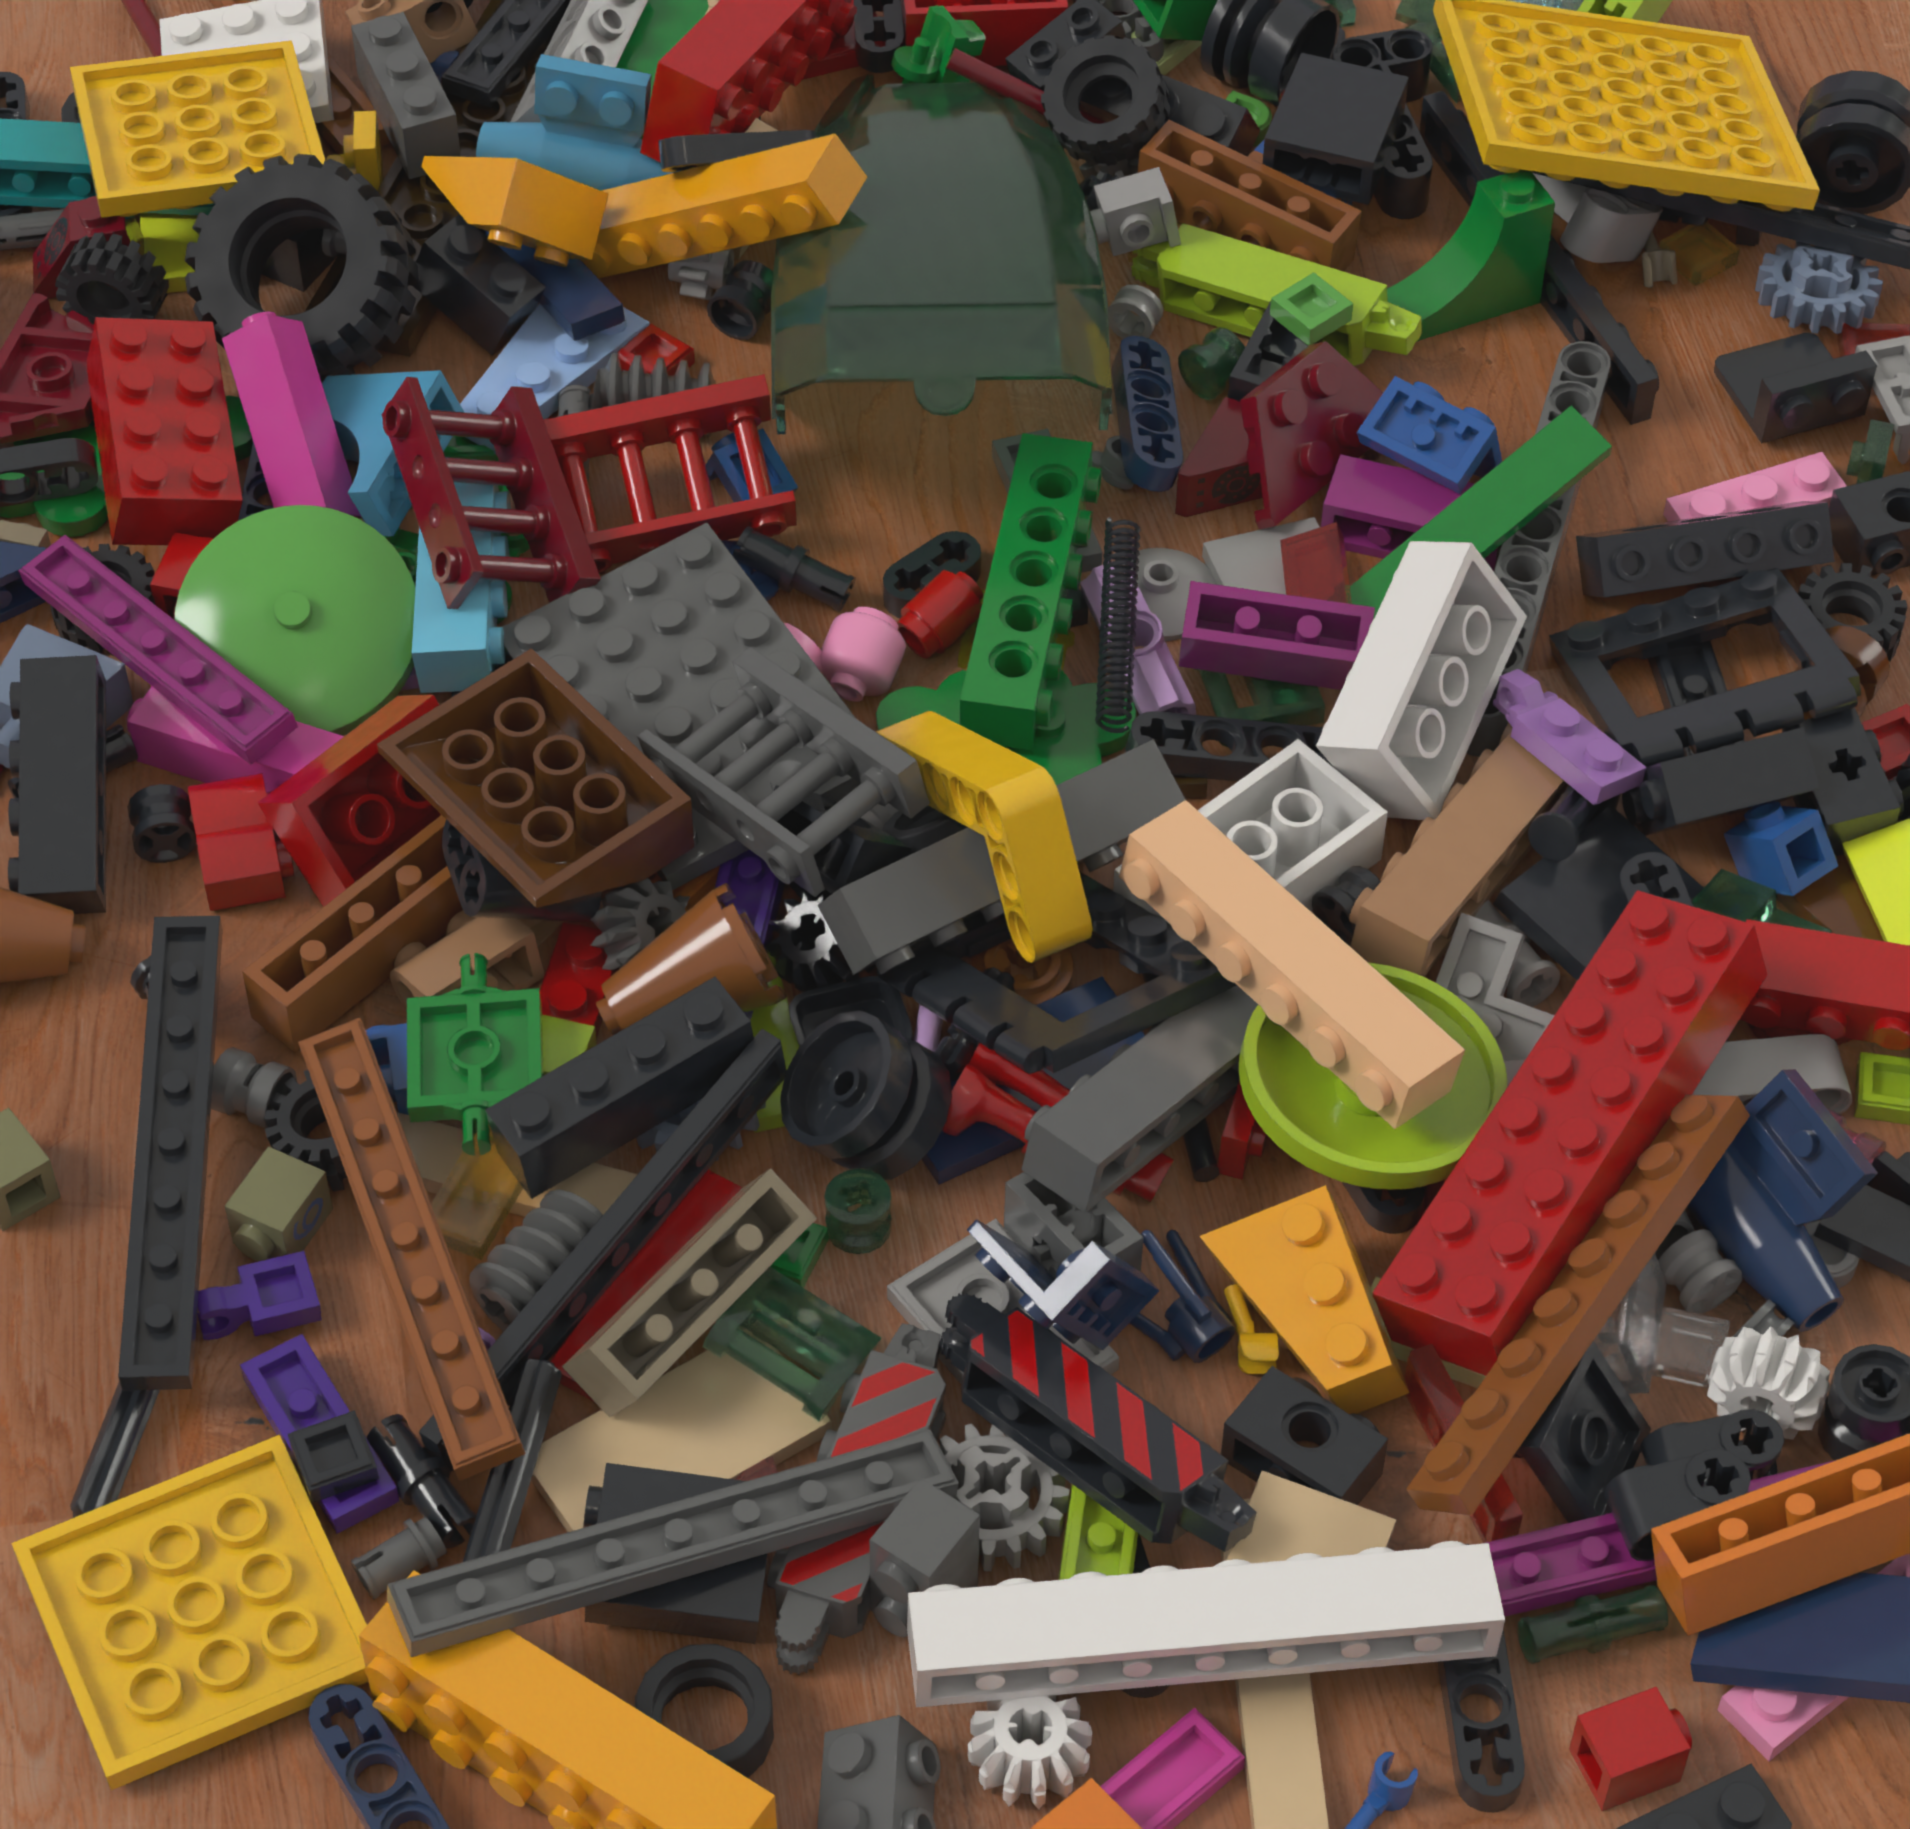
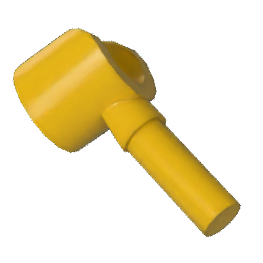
M1236 1284L1226 1287L1224 1293L1235 1321L1238 1335L1239 1369L1247 1374H1265L1271 1366L1277 1368L1276 1360L1279 1355L1277 1333H1255L1254 1321L1251 1319L1242 1291Z

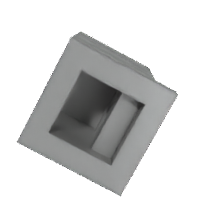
M1159 167L1094 186L1098 209L1089 211L1092 228L1097 243L1108 242L1113 256L1168 241L1170 247L1181 245L1173 201Z

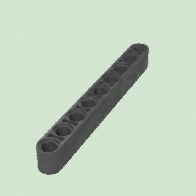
M1578 341L1568 344L1561 350L1535 434L1571 405L1595 429L1597 428L1610 370V356L1605 349L1591 342ZM1582 479L1502 544L1494 573L1527 615V618L1501 675L1516 669L1527 673ZM1500 681L1496 685L1467 750L1469 755L1480 757L1486 749L1495 751L1509 723L1505 715L1493 706V700L1496 699Z

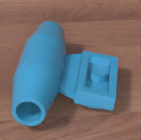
M544 54L540 55L535 69L534 114H538L541 122H484L477 141L476 157L518 158L600 191L675 173L661 171L660 162L640 153L642 139L640 138L644 134L650 105L652 74Z

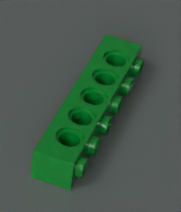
M1022 433L960 697V725L1004 747L1033 750L1038 726L1049 727L1054 690L1046 689L1048 680L1059 681L1064 645L1056 643L1058 634L1069 635L1074 601L1073 599L1066 598L1068 589L1079 590L1083 555L1076 554L1077 546L1088 547L1093 512L1085 509L1087 502L1097 504L1101 487L1102 468L1092 467L1093 442Z

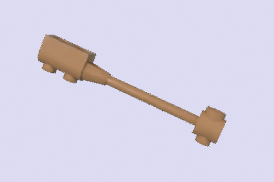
M462 910L450 920L446 930L447 936L428 948L420 942H412L398 952L394 960V969L390 972L393 989L406 1010L407 998L440 996L452 990L460 989V958L470 954L474 975V953L481 954L488 960L487 987L505 991L527 989L545 976L538 947L565 921L470 917Z

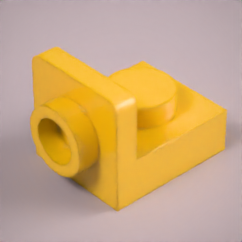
M355 111L353 135H344L343 138L344 154L329 155L326 161L332 159L345 164L354 175H362L377 190L383 181V158L376 111Z

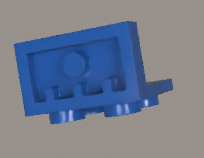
M1394 376L1357 431L1361 444L1459 494L1473 474L1483 478L1502 462L1497 430L1493 421L1487 415L1472 407H1465L1462 410L1444 401L1443 396L1426 383L1417 381L1412 385Z

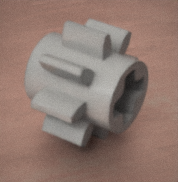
M733 249L670 262L668 263V278L670 281L681 283L680 295L710 300L713 296V289H719L726 285L727 276L734 267Z

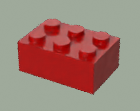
M434 695L397 696L257 802L323 907L441 816L378 752L377 747L379 742L439 706L440 704Z

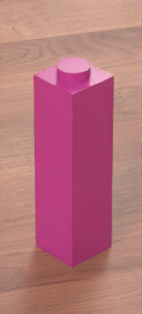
M270 311L256 313L245 318L242 321L243 327L223 337L222 341L273 507L292 505L320 506L347 513L358 519L361 518V514L348 495L353 482L303 321L276 316V313Z
M152 686L143 699L139 698L134 702L127 718V730L131 733L132 742L138 755V762L204 783L263 773L266 792L275 790L344 737L297 722L298 728L250 765Z

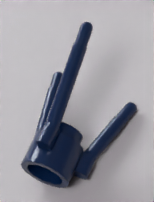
M1173 1229L1169 1230L1166 1234V1239L1187 1279L1153 1232L1144 1230L1141 1232V1235L1144 1237V1245L1180 1297L1165 1312L1164 1317L1170 1323L1167 1331L1140 1312L1129 1324L1157 1342L1173 1361L1178 1360L1187 1353L1194 1363H1201L1218 1353L1232 1339L1236 1330L1231 1323L1232 1318L1217 1301L1179 1233Z

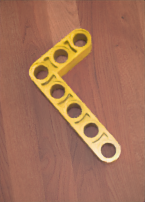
M926 711L875 731L917 760L930 802L928 806L985 836L1008 929L1018 952L1027 962L1033 963L1091 938L1093 930L1091 917L1062 801L1053 778L1044 767L933 711Z

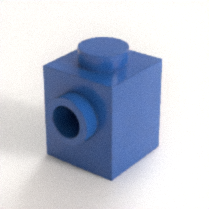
M1774 801L1749 809L1744 814L1745 820L1724 833L1742 885L1747 890L1794 896L1838 867L1818 810L1781 806L1780 802Z

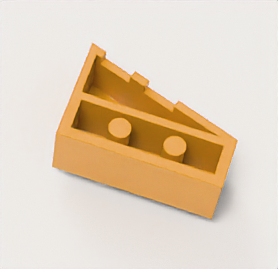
M1326 1185L1199 1236L1220 1268L1239 1287L1259 1315L1277 1333L1278 1337L1334 1405L1348 1414H1357L1409 1393L1345 1217Z

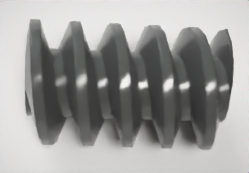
M612 352L606 367L600 368L597 372L592 410L716 384V380L713 378L711 365L707 362H704L698 377L691 378L687 360L680 361L674 376L667 373L664 358L658 357L652 372L645 373L641 355H635L628 371L622 370L618 353Z
M559 1189L549 1191L541 1200L540 1208L532 1209L525 1216L523 1226L514 1227L506 1236L505 1244L496 1245L487 1256V1262L478 1264L469 1275L470 1288L474 1298L489 1319L504 1332L603 1214L587 1200L572 1192Z

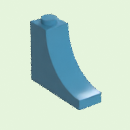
M441 370L326 376L322 383L345 460L359 463L348 495L365 523L383 536H394L412 503L390 438L384 431L382 413L406 377L418 378L428 410L465 413ZM437 435L444 452L453 436Z

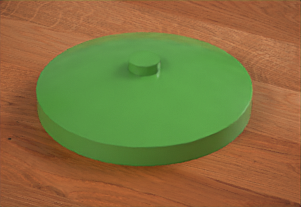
M311 505L282 506L267 509L237 521L217 535L200 552L187 572L178 594L174 617L177 623L291 711L297 722L343 736L346 733H350L396 698L414 667L412 637L415 585L412 576L400 554L382 534L362 520L338 510Z

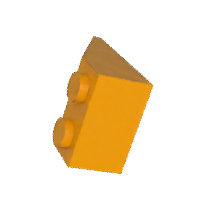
M424 156L421 166L469 225L489 232L487 239L489 242L516 250H521L522 244L536 249L535 259L561 267H567L569 259L592 260L608 193L518 158Z

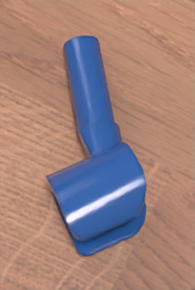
M1390 1751L1380 1755L1374 1764L1369 1780L1368 1796L1363 1801V1806L1344 1829H1368L1374 1820L1381 1816L1384 1810L1396 1811L1404 1808L1411 1798L1418 1777V1770L1415 1768L1405 1781H1391L1386 1777V1774L1391 1767L1395 1753Z

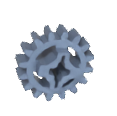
M1796 241L1794 249L1780 243L1776 246L1775 254L1765 253L1762 266H1759L1755 291L1760 292L1759 305L1771 306L1770 316L1773 319L1786 316L1790 320L1789 327L1796 328L1801 323L1809 324L1812 333L1818 334L1821 326H1827L1834 333L1838 334L1842 332L1843 323L1858 329L1862 325L1863 318L1872 319L1874 317L1883 281L1877 279L1879 274L1878 266H1865L1866 258Z

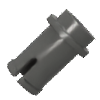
M427 1517L420 1519L416 1523L410 1518L403 1522L405 1527L403 1531L359 1558L355 1557L351 1560L358 1578L373 1600L379 1598L380 1594L387 1591V1584L406 1579L413 1570L417 1572L425 1566H428L431 1570L436 1569L439 1566L437 1559L447 1554L444 1543Z

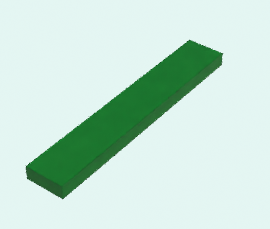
M1571 405L1332 601L1375 607V619L1392 582L1393 575L1398 569L1410 541L1469 542L1475 546L1483 558H1486L1609 457L1612 445Z

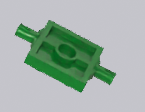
M474 953V975L470 954L460 958V989L452 990L440 996L407 998V1109L410 1123L453 1119L463 1121L462 1150L472 1156H476V1133L480 1155H484L491 1150L490 1125L485 1110L544 1076L542 1003L539 988L505 991L487 987L488 960L485 956Z

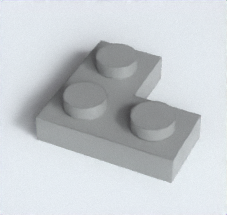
M1461 912L1436 983L1460 998L1481 1018L1495 1038L1504 1061L1526 1059L1555 1015L1503 997L1525 936Z

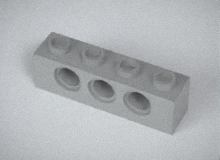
M571 0L544 55L616 68L648 0ZM535 73L510 122H541L538 114H534Z

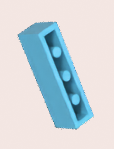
M454 482L462 506L511 509L509 492H499L496 485ZM419 527L412 658L420 693L463 691L494 672L495 664H505L503 627H497V618L507 617L505 581L479 579L459 609H447L440 585L433 576L432 562ZM471 531L479 555L509 556L507 536H501V533Z

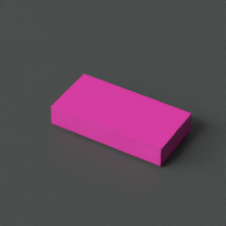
M1193 1708L1100 1787L1142 1829H1174L1244 1769L1245 1756L1196 1708Z

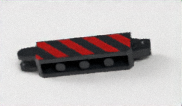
M959 1293L958 1296H952V1299L948 1300L945 1318H947V1323L951 1324V1328H946V1331L942 1332L939 1349H941V1355L946 1356L945 1359H950L951 1364L964 1372L961 1384V1398L964 1404L1151 1543L1172 1544L1189 1531L1226 1552L1252 1532L1257 1512L1224 1482L1229 1460L1215 1451L1210 1445L1201 1441L1161 1412L1156 1406L1143 1399L1106 1372L1101 1366L1095 1364L1050 1329L1044 1328L1018 1307L1004 1315L988 1302H982V1298L968 1295V1293L965 1295Z

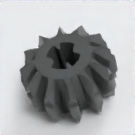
M649 878L610 890L601 899L604 908L596 911L595 916L590 919L602 932L591 943V946L605 949L607 959L602 969L613 971L617 968H622L686 913L685 908L690 896L679 895L673 898L671 881L659 880L652 883Z

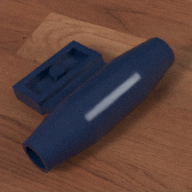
M1788 1069L1781 1070L1745 1106L1750 1117L1699 1188L1687 1208L1703 1229L1709 1230L1716 1238L1718 1247L1726 1259L1733 1260L1740 1268L1742 1278L1766 1301L1771 1299L1776 1304L1774 1308L1785 1318L1790 1317L1795 1322L1793 1324L1795 1328L1800 1332H1805L1817 1327L1830 1318L1841 1307L1844 1298L1804 1224L1833 1217L1878 1172L1797 1070Z

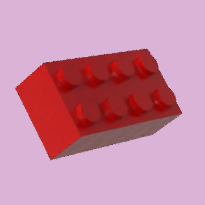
M95 317L86 367L112 545L168 546L174 532L215 538L226 528L238 521L243 499L213 322Z

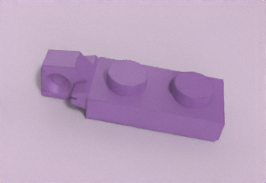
M1520 669L1513 670L1499 677L1498 681L1500 682L1496 699L1493 700V706L1505 715V718L1513 727L1510 737L1593 805L1599 804L1640 786L1647 767L1583 717L1576 709L1561 698L1558 699L1557 694L1550 691L1543 693L1539 681Z

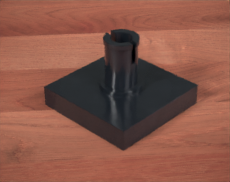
M1594 1341L1512 1457H1524L1568 1523L1611 1513L1604 1496L1606 1485L1617 1475L1634 1468L1641 1453L1640 1445L1651 1431L1645 1418Z

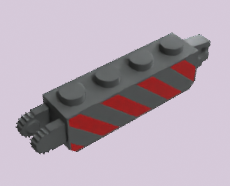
M902 1323L884 1353L871 1350L862 1373L852 1372L848 1377L840 1403V1412L845 1413L838 1431L831 1429L826 1431L819 1448L817 1461L928 1429L931 1430L936 1441H938L946 1421V1413L943 1410L946 1384L936 1369L940 1354L941 1334ZM886 1519L776 1551L770 1566L767 1586L775 1589L777 1618H779V1620H776L775 1636H777L776 1658H778V1665L783 1666V1671L788 1670L790 1674L797 1673L800 1675L801 1672L807 1674L809 1669H814V1663H818V1656H821L829 1634L844 1639L863 1630L870 1612V1539Z

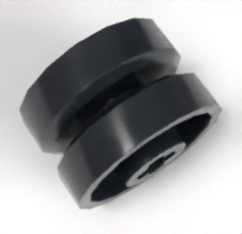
M1854 70L1828 76L1811 87L1800 104L1797 135L1795 137L1820 189L1816 202L1860 214H1869L1885 210L1901 200L1910 187V91L1899 81L1880 73Z
M861 1010L839 1013L819 1025L799 1046L786 1071L780 1095L782 1122L793 1139L830 1158L834 1163L870 1182L892 1180L914 1168L934 1146L947 1121L951 1103L950 1073L939 1055L920 1043L902 1036L899 1030L881 1019Z

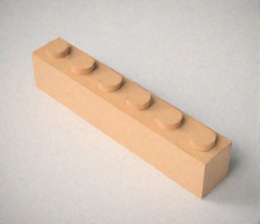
M1186 800L1129 834L1119 878L1126 883L1129 890L1137 898L1146 901L1169 922L1178 936L1192 943L1215 964L1224 978L1238 985L1261 1006L1270 1020L1284 1027L1307 1048L1317 1063L1330 1069L1353 1090L1364 1106L1372 1111H1376L1396 1129L1451 1091L1465 1049Z

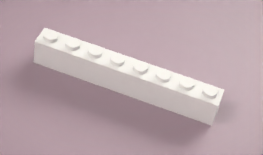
M1445 1541L1425 1549L1394 1551L1386 1547H1374L1363 1550L1355 1555L1332 1557L1303 1553L1292 1556L1285 1561L1250 1563L1245 1560L1233 1559L1220 1562L1214 1567L1180 1570L1173 1566L1163 1565L1151 1567L1142 1573L1106 1576L1099 1572H1084L1064 1580L1033 1582L1026 1578H1012L994 1586L960 1588L952 1584H941L930 1587L924 1592L908 1593L907 1634L916 1707L1495 1657L1497 1656L1505 1616L1489 1543L1465 1545L1458 1541Z

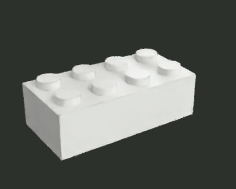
M1410 541L1316 744V747L1338 772L1388 811V818L1425 820L1427 817L1433 819L1438 817L1527 618V615L1472 543Z
M1299 739L1198 810L1310 911L1313 910L1312 897L1323 887H1336L1339 884V877L1352 866H1361L1369 869L1382 858L1388 811ZM1122 864L1114 870L1113 891L1165 920L1146 901L1137 898L1129 890L1126 883L1119 878Z

